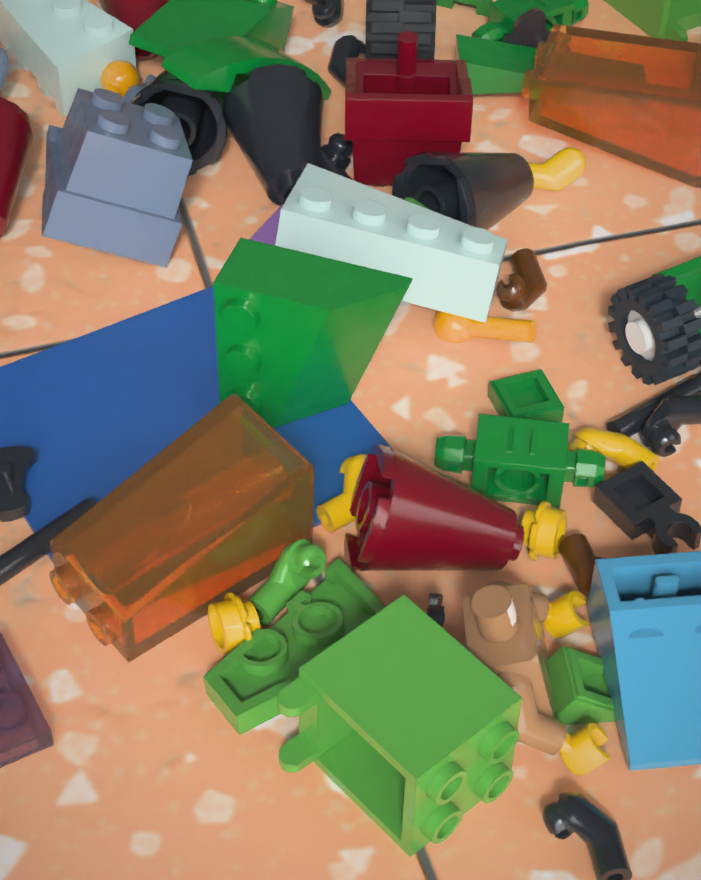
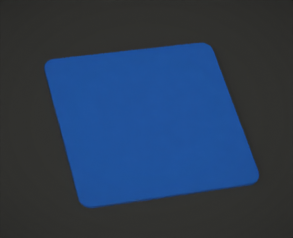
M213 286L0 367V449L6 447H26L34 450L36 462L25 472L22 490L28 498L31 507L30 513L24 516V519L33 533L84 499L90 500L98 510L99 520L47 554L82 610L87 615L97 619H109L121 615L321 525V521L316 513L317 506L343 493L344 473H339L343 461L348 457L360 454L368 455L370 453L377 455L375 446L378 444L391 447L351 399L348 404L276 428L220 414Z

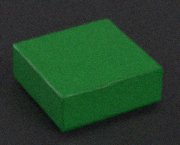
M542 369L489 381L487 396L499 416L552 422L563 421L565 407Z

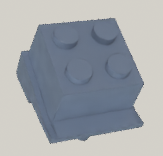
M78 88L63 128L49 125L47 130L45 189L42 197V236L166 268L183 224L178 206L193 161L179 117L175 116L174 112L158 104L147 103L145 107L125 102L122 96L107 89L97 88L94 92Z

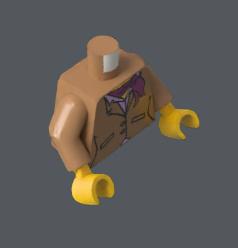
M495 581L476 592L467 593L462 598L467 650L522 697L518 723L519 739L517 742L524 743L549 755H555L560 752L565 765L573 774L578 776L590 773L611 760L610 755L599 748V746L608 741L606 732L599 725L589 723L570 735L567 733L566 725L557 721L555 715L542 623L548 633L555 639H562L589 626V621L579 618L574 610L586 604L585 597L578 591L573 590L549 602L545 594L531 591L529 585L522 583L513 585L505 581Z

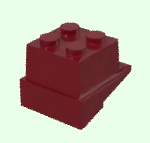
M403 31L398 34L397 59L346 58L345 140H353L354 181L375 187L392 186L395 175L403 172L407 164L403 162L408 157L430 151L460 152L462 142H470L473 92L471 79L468 77L466 60L417 59L418 35L412 31Z

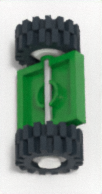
M701 256L621 288L612 295L610 300L613 305L608 306V315L614 321L609 322L608 325L609 331L617 335V340L612 342L616 350L622 349L624 355L621 361L625 367L632 365L631 373L636 379L642 377L644 384L650 385L654 383V385H657L700 366Z

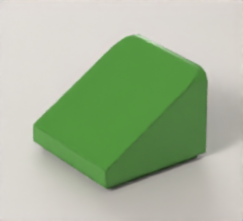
M561 646L548 659L556 720L565 725L616 721L613 700L609 696L603 673L602 659Z

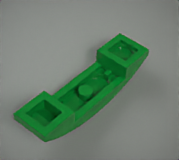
M244 36L216 37L192 43L164 57L161 66L195 90L230 92L236 74L248 75V72L257 67L274 64L297 66L305 71L306 77L314 83L315 80L321 88L323 100H329L332 92L327 83L317 73L280 48L268 42Z

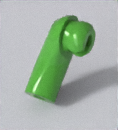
M301 539L295 540L283 548L267 581L247 600L253 603L260 625L267 626L286 607V603L307 586L310 579L321 575L326 566V555L319 545L311 544L310 541Z

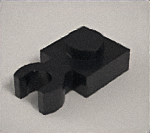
M643 461L595 486L593 502L631 540L646 533L652 539V549L655 555L676 553L678 544L673 538L683 540L693 550L699 547L701 540L700 524L691 516L679 513L682 498Z

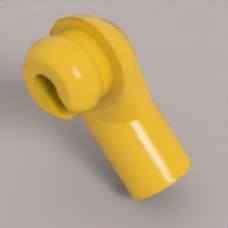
M566 147L542 164L528 162L534 177V189L561 191L584 172L586 168L584 154L577 148Z
M584 427L573 434L576 439L568 446L570 451H577V447L597 451L624 470L643 461L649 468L655 471L660 459L658 455L625 434L592 427Z
M367 455L351 456L343 461L339 473H344L343 493L317 506V517L327 532L333 533L355 521L356 517L351 516L349 510L356 481Z

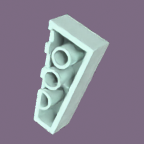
M0 0V42L6 49H12L15 52L17 62L24 71L30 70L37 78V86L44 95H51L54 98L56 109L63 117L68 115L78 88L94 92L97 88H103L101 75L109 63L123 60L131 63L136 68L135 46L129 45L133 29L87 0Z
M308 163L281 208L275 246L413 278L402 299L403 302L486 323L494 299L508 240L496 236L488 230L473 227Z

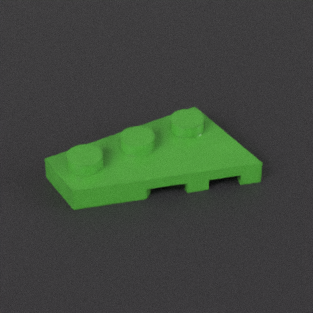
M340 558L336 559L324 570L325 580L312 592L307 593L301 590L286 603L287 614L270 629H256L252 633L251 640L247 641L245 639L203 676L207 696L238 735L280 715L281 713L277 706V695L283 687L299 677V668L386 607Z

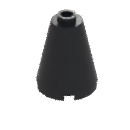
M274 64L257 67L248 72L249 79L237 88L236 83H234L230 92L226 94L223 107L227 126L268 198L273 203L281 206L282 204L284 205L306 165L309 163L317 167L320 166L324 100L319 84L316 80L314 83L306 77L304 70L297 66Z
M163 70L137 93L131 103L145 107L147 103L158 104L174 112L175 116L179 117L193 160L188 174L190 176L196 174L197 170L208 164L211 166L218 160L227 139V119L217 91L195 90L167 70Z
M422 152L408 157L403 162L407 164L402 173L395 175L392 183V195L405 200V197L414 198L434 212L473 227L489 230L531 196L534 188V177L528 162L516 153Z

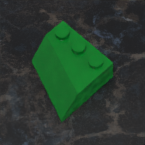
M240 238L213 282L220 414L276 428L348 404L413 278Z

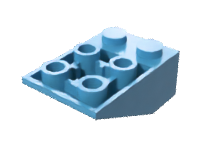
M701 551L595 559L587 611L598 654L602 659L603 673L609 696L613 700L614 715L628 770L700 765Z

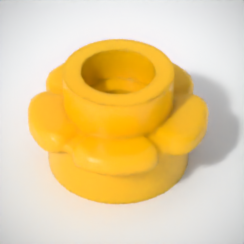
M542 501L536 511L526 510L521 523L524 527L523 546L529 547V557L535 562L538 556L557 559L560 554L558 547L565 538L567 526V512L551 508L550 503Z
M232 592L226 593L223 601L211 603L208 606V623L211 636L217 650L222 655L230 653L245 639L247 641L251 640L252 633L256 629H261L259 617L251 601L242 602L240 597L235 596Z

